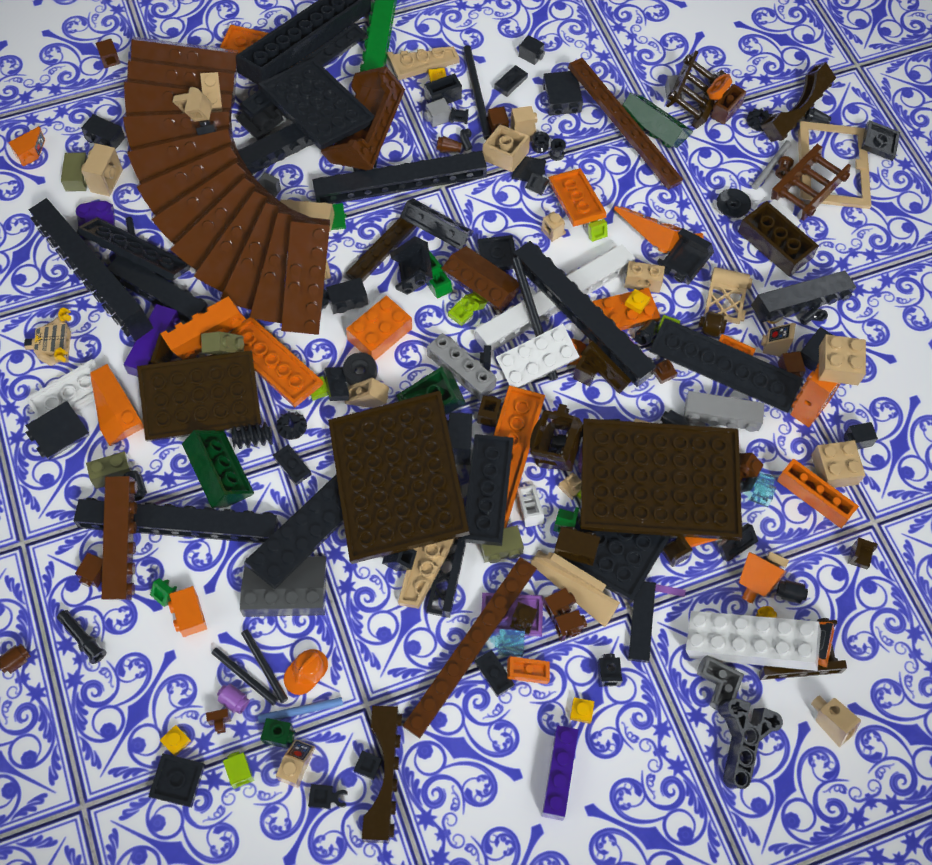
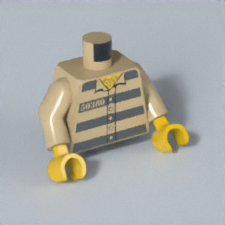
M64 307L61 308L58 312V317L43 327H38L35 330V338L24 340L25 349L34 350L37 358L49 366L59 362L68 363L71 331L65 322L71 321V316L68 315L71 313V310Z

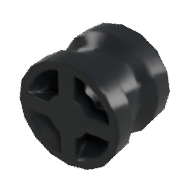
M539 131L533 135L532 149L534 152L540 154L547 152L550 139L547 133Z

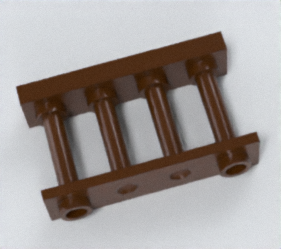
M818 143L772 188L771 193L772 200L778 201L780 198H786L801 208V220L803 221L808 216L811 217L817 207L842 181L846 182L850 176L851 165L847 164L842 170L822 157L823 147ZM814 163H819L836 176L829 181L811 169V166ZM803 174H807L825 187L818 193L802 182L800 178ZM792 186H796L814 199L809 204H806L788 191Z

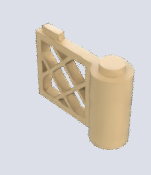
M714 267L704 317L709 312V307L716 304L720 309L718 313L723 314L724 320H727V322L740 324V321L744 322L746 310H743L746 290L751 288L753 280L750 278V274ZM713 289L721 290L724 295L716 299L713 295ZM733 293L740 294L741 299L734 303L730 295ZM727 298L731 305L724 309L719 301ZM734 308L738 313L737 318L730 317L726 311Z

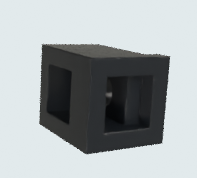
M611 653L602 655L603 658H599L597 662L599 687L620 686L623 681L620 657H615V654ZM607 666H613L614 670L609 671Z

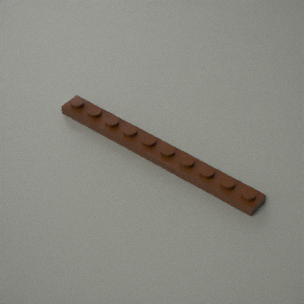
M579 58L570 62L568 69L665 187L670 190L680 185L683 178L583 58Z
M521 557L518 559L402 726L404 729L421 739L536 572L537 568Z

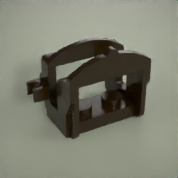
M559 404L557 411H543L542 416L534 426L530 438V454L535 458V463L538 467L570 472L573 469L582 439L583 423L580 418L568 414L570 409L567 408V405ZM548 418L552 419V421L546 425ZM555 429L567 431L566 443L562 447L560 454L548 452Z

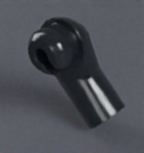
M468 128L460 131V141L465 151L473 148L469 140L472 133Z
M812 308L799 320L803 325L808 324L811 320L823 321L827 319L828 312Z
M758 476L747 477L745 481L740 480L741 493L751 491Z

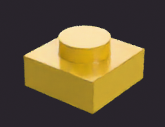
M445 68L429 69L430 82L446 77Z
M634 289L625 301V306L641 314L650 302V297Z
M574 697L570 720L591 724L595 701Z
M175 725L160 739V742L174 756H177L191 740Z

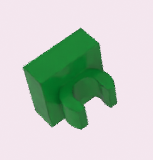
M158 578L153 582L150 596L163 607H166L168 602L171 601L169 594L176 592L177 586L171 588L168 579L162 581Z

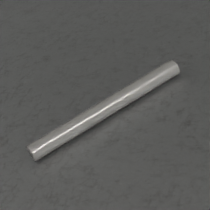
M785 141L752 184L754 190L759 188L778 163L779 158L791 146L790 141Z

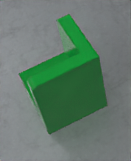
M575 507L574 512L559 509L553 531L560 532L561 526L575 528L579 508Z

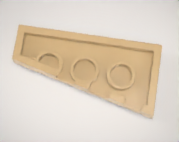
M454 46L433 48L432 51L418 49L417 52L411 53L401 51L400 54L387 52V58L398 81L426 73L429 69L443 68L460 63V58Z
M457 538L414 548L417 553L412 570H406L398 600L400 606L419 609Z

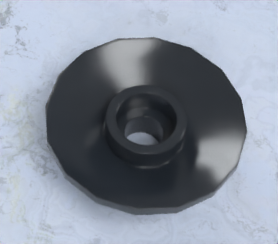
M727 189L719 194L716 205L723 215L730 218H740L748 214L751 209V200L741 190Z

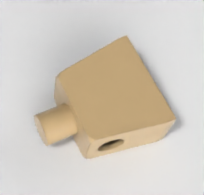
M819 695L811 702V705L818 711L816 722L839 748L855 735L862 720L839 700L833 698L827 703Z

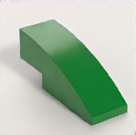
M429 251L433 279L426 284L438 299L453 292L451 280L441 269L442 265Z

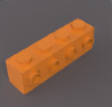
M794 458L782 471L777 482L841 529L859 507Z

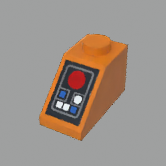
M38 126L8 143L13 154L24 167L39 159L45 137Z

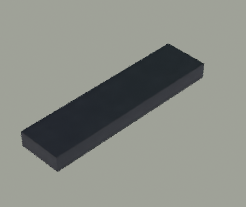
M644 581L633 601L628 661L649 663L656 583Z

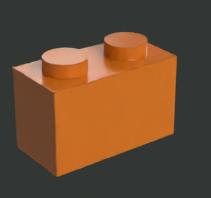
M194 586L169 594L171 601L168 602L171 614L175 613L176 620H173L176 632L180 631L182 636L186 637L207 630L198 594Z

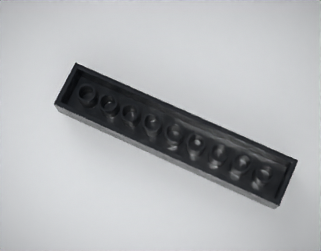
M371 0L316 1L237 54V73L258 85V83L288 70L371 11Z
M47 198L28 209L32 215L30 217L31 221L36 227L39 226L37 229L43 238L48 237L46 240L52 248H57L55 250L61 259H66L64 262L70 270L75 269L73 273L76 277L84 281L83 285L89 292H94L92 293L93 297L98 303L102 304L101 306L107 314L112 315L113 321L121 327V330L127 337L131 336L136 341L153 329L141 306Z

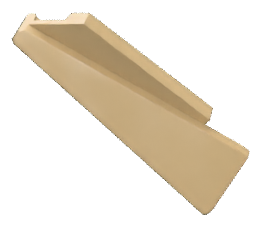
M538 550L531 560V564L560 590L566 587L567 591L574 595L576 603L602 626L606 627L620 604L617 600L604 594L606 585L557 554L549 552L547 555Z

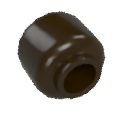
M707 312L705 317L701 316L698 327H702L701 331L705 335L719 337L720 334H724L727 320H724V315Z

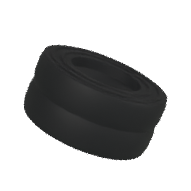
M366 353L350 355L343 364L346 382L351 386L372 377L376 379L377 365L375 360ZM358 367L365 368V372L362 374H357L355 372V369Z

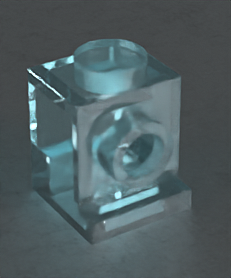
M760 473L749 500L768 507L773 500L776 486H773L775 478L772 475Z

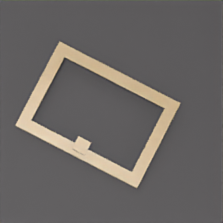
M800 121V128L798 130L799 161L810 151L809 130L858 135L859 159L855 160V168L860 170L862 198L829 195L821 204L870 209L871 191L868 151L861 149L865 128ZM803 174L800 180L811 187V177ZM800 189V198L811 201L814 199Z

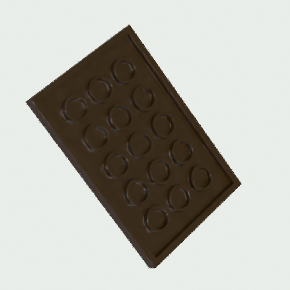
M252 350L137 366L146 442L189 436L194 430L227 431L232 430L233 426L236 429H240V425L247 428L248 424L255 427L256 423L262 426Z

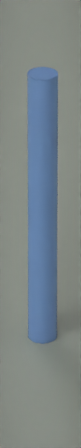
M342 697L260 714L258 715V721L260 724L264 723L266 718L278 720L343 705Z

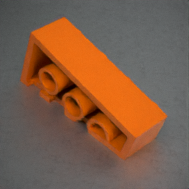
M228 296L209 306L207 312L193 315L191 321L185 324L180 322L175 325L176 329L169 333L164 331L160 334L171 351L182 360L193 359L202 352L201 334L219 331L228 333L233 328L239 327L246 318Z

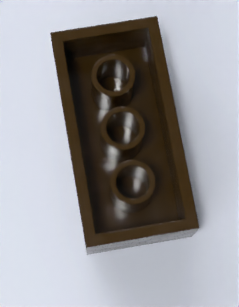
M768 201L742 219L738 230L745 239L789 277L814 258L819 247L817 243Z

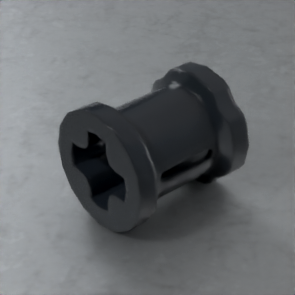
M452 107L450 122L453 123L455 121L468 124L469 109L456 110Z
M556 138L551 141L549 155L552 160L561 161L564 158L563 150L566 147V143L563 139Z

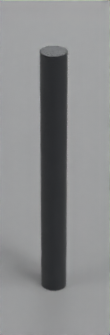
M244 630L241 632V635L281 703L286 702L288 697L249 630Z
M217 647L213 649L211 654L270 704L274 706L279 699L221 650Z

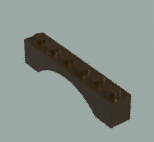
M827 62L815 65L806 74L802 95L789 112L771 115L761 125V128L771 142L784 140L788 136V132L797 126L796 123L806 116L805 113L809 108L814 107L816 100L823 96V92L832 86L831 83L836 79V76Z
M372 705L371 730L383 751L385 772L379 795L372 807L363 816L362 841L367 843L389 844L390 838H394L395 824H391V815L396 814V801H392L393 792H397L398 779H394V771L399 770V757H396V748H400L401 735H397L398 726L402 727V713H399L398 707Z

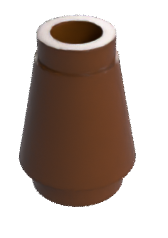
M445 136L438 137L436 150L440 151V153H460L462 143Z

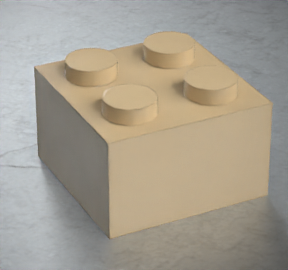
M500 124L483 144L485 161L513 172L529 153L530 136Z
M96 143L92 150L89 151L88 158L81 168L90 192L109 197L123 171L115 148Z
M826 334L819 346V381L859 386L866 375V339Z
M855 440L817 445L811 454L817 476L834 488L859 485L866 476Z

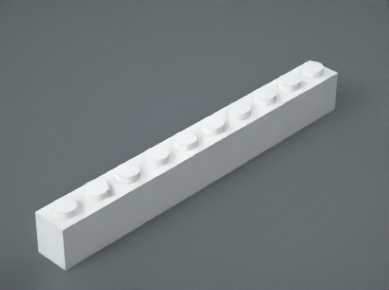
M623 244L617 247L614 246L607 253L598 255L590 263L583 264L578 270L569 272L566 277L575 282L584 294L589 295L626 273L628 262H635V257ZM538 290L532 296L540 322L561 311L541 290ZM524 299L516 306L509 307L504 313L497 314L490 321L477 326L475 329V340L483 350L484 345H490L492 352L533 328Z

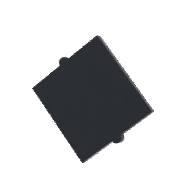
M525 156L513 171L512 179L528 182L533 172L543 176L545 174L546 160Z

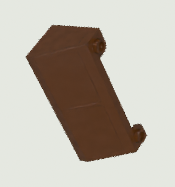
M387 66L355 73L351 83V87L356 93L355 98L375 117L370 126L321 150V153L331 164L364 170L373 169L405 92L404 87Z

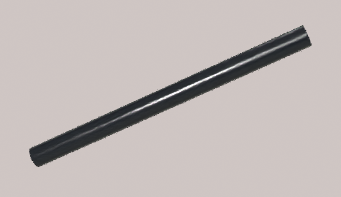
M466 45L463 47L483 138L487 140L491 136L490 126L470 45Z
M515 257L511 259L535 337L543 334L544 331L520 257ZM556 370L548 373L550 381L558 379Z

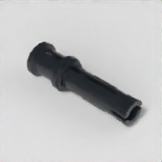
M63 610L57 615V620L77 641L79 650L89 657L91 664L100 662L106 656V650L99 647L96 643V638L91 635L89 636L68 610Z

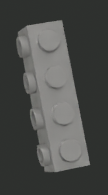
M442 333L427 346V356L438 366L451 371L455 380L480 402L483 395L487 396L496 388L497 378L490 370L487 371L479 360L473 359L450 336L447 337Z
M688 391L685 399L684 417L693 423L703 422L711 426L721 425L727 428H740L749 432H759L763 424L765 403Z

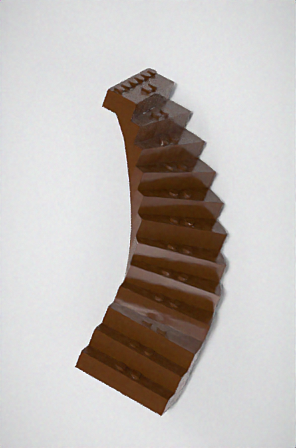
M141 37L132 38L131 58L128 60L127 79L124 81L126 113L123 116V121L130 146L127 154L139 180L137 189L154 213L151 220L173 243L170 250L195 269L194 277L222 292L221 300L229 296L237 306L251 310L250 318L282 323L281 331L319 335L330 219L306 216L280 202L255 179L239 155L233 139L231 123L236 93V55L238 50ZM218 72L222 109L211 110L209 118L210 122L215 121L216 131L198 135L196 127L200 125V121L194 122L173 103V98L175 95L188 94L190 87H195L202 92L200 73Z

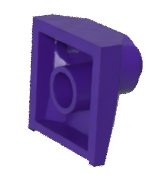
M107 201L82 203L76 208L78 227L97 217L115 226L114 206Z

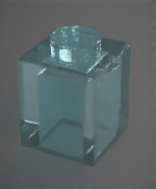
M500 629L499 636H495L494 648H498V655L523 657L525 631Z

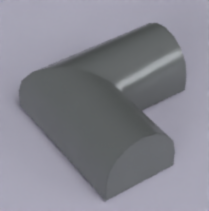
M708 655L701 660L697 669L698 676L716 684L709 704L710 707L718 711V705L722 700L736 698L744 677L743 673Z

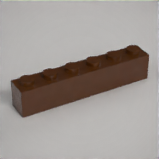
M130 476L105 477L101 600H132V595L135 593L132 575L135 574L136 569L133 562V554L136 553V543L133 542V534H136L137 530L136 522H134L137 503L134 502V496L137 493L138 485L135 479Z

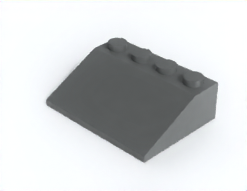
M309 556L276 589H273L248 567L244 566L240 594V611L243 617L325 615L327 557Z

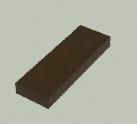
M593 341L582 351L581 355H586V361L619 394L632 382Z

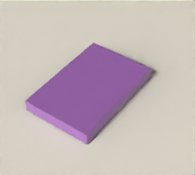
M482 592L481 612L495 593ZM520 594L493 634L542 637L543 596ZM518 602L538 609L529 635L510 628L512 616Z

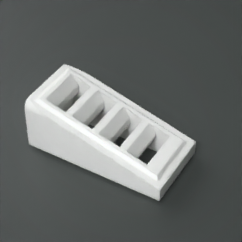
M535 484L519 487L517 497L525 527L544 524V513ZM532 493H533V495H531V496L522 497V495H527V494H532Z

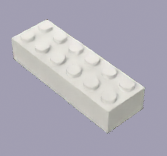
M691 611L686 652L689 658L703 659L708 655L722 662L818 671L821 629L818 621Z

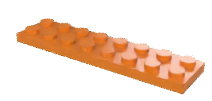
M513 386L508 387L493 435L513 437L504 528H507L527 461L531 434L539 420L545 400L544 394Z

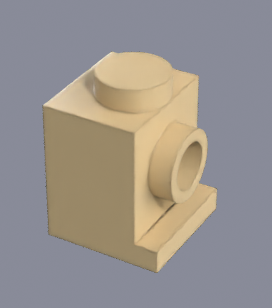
M553 211L543 218L541 231L553 242L566 234L564 230L565 222L559 214Z

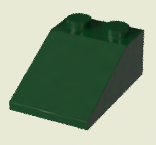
M442 366L396 395L398 401L441 391L446 414L466 404L453 373Z

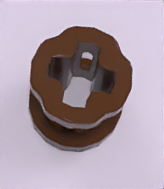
M789 156L780 157L778 160L779 167L776 169L775 175L782 179L790 171L794 160Z

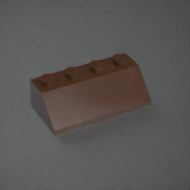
M467 246L453 253L441 268L447 277L470 293L481 298L501 314L520 290L519 283L515 278Z

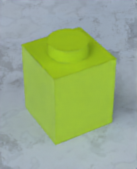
M244 752L231 753L227 756L228 759L223 760L230 785L233 789L255 781Z

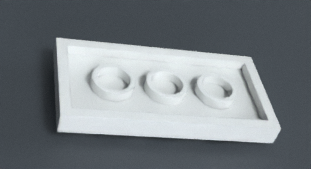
M563 324L496 356L509 385L517 388L580 358Z
M91 359L25 399L38 418L65 401H68L74 412L95 400L90 372L98 369V366Z

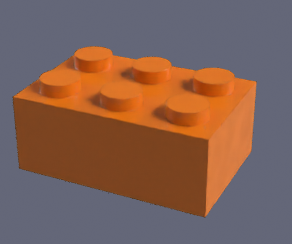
M386 295L346 328L347 340L361 353H366L376 360L412 330V317Z

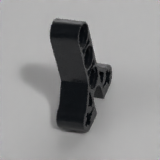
M738 698L724 699L718 705V712L721 717L725 718L732 736L723 781L728 788L746 789L751 783L759 742L772 731L780 730L783 725V719L775 711L767 708H754L751 722H749L748 715L751 703ZM741 753L743 755V761L740 760ZM736 775H738V778H739L738 783H737L736 780H735V779H736Z

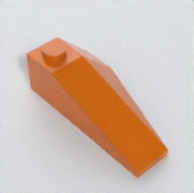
M622 206L614 207V210L645 239L658 247V251L668 253L680 240L678 233L682 228L669 223L659 224L656 218L648 216L644 218V214Z
M108 364L90 372L99 427L109 446L144 429L142 421Z

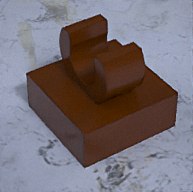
M666 359L656 364L657 367L654 375L660 384L677 377L678 373L670 360Z
M226 708L207 712L206 719L210 726L214 725L215 732L221 734L226 732L225 723L231 722V714Z

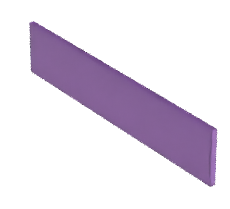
M656 584L655 588L657 592L685 597L686 590L658 584Z

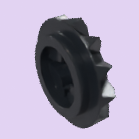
M754 108L747 116V123L752 129L763 131L761 125L773 114H769L768 110L763 111L762 108L759 110Z
M288 411L284 415L281 414V417L277 420L276 428L281 437L294 440L300 438L306 432L307 421L297 411ZM290 420L294 423L293 431L290 426H286L289 425Z

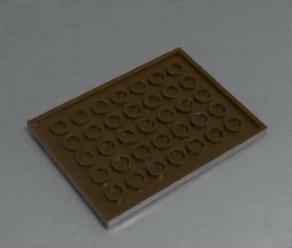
M441 391L328 420L349 561L351 564L470 535Z
M584 418L580 530L741 541L742 512L739 430L736 428Z

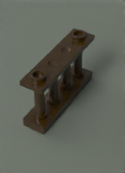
M697 50L692 54H687L683 59V67L673 90L667 96L668 101L666 107L669 108L676 102L691 113L694 118L692 126L696 129L707 122L715 102L714 99H709L707 94L708 88L717 77L726 74L722 70L712 74L696 62ZM692 67L708 79V86L690 73ZM687 79L703 91V98L685 85ZM682 91L698 103V110L680 97Z
M829 618L817 620L818 622H832L834 627L837 625V620H829ZM832 644L827 667L818 665V671L764 666L759 671L760 680L842 674L847 669L846 660L838 661V658H835Z

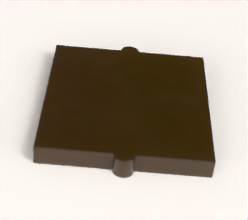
M160 333L151 358L153 364L170 362L173 354Z

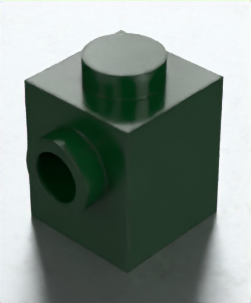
M266 718L260 739L264 744L288 749L289 743L294 741L296 731L293 730L291 723Z

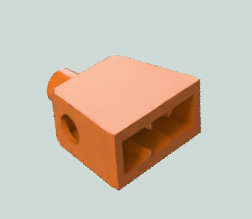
M749 552L739 580L741 585L747 587L742 599L753 604L758 594L767 597L785 575L786 570Z

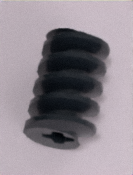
M263 422L262 428L258 423H256L255 429L252 428L251 424H248L247 430H245L243 425H240L239 431H237L235 426L232 427L231 433L234 450L236 444L239 449L243 448V444L250 448L251 442L254 447H258L259 441L262 446H265L267 440L270 445H273L271 425L268 427L266 422Z

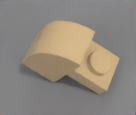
M190 87L188 94L174 96L173 103L194 122L209 120L212 105L210 100L199 89Z

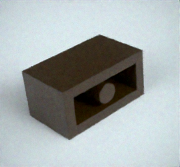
M561 526L554 553L562 558L593 566L600 537L592 532L584 533L570 526Z

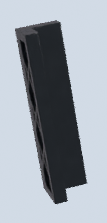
M414 198L406 202L400 218L459 250L465 246L468 238L474 232Z
M458 537L453 544L457 545L455 552L447 555L444 561L445 563L449 560L452 565L451 571L445 574L440 568L433 581L426 614L446 618L451 617L466 543L462 542V537ZM445 579L448 584L447 589L440 593L437 583ZM439 598L444 603L442 611L432 609L433 602Z

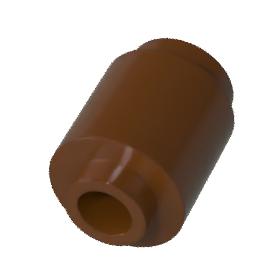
M22 644L14 645L0 656V669L3 673L8 671L12 674L27 663V659L31 655Z

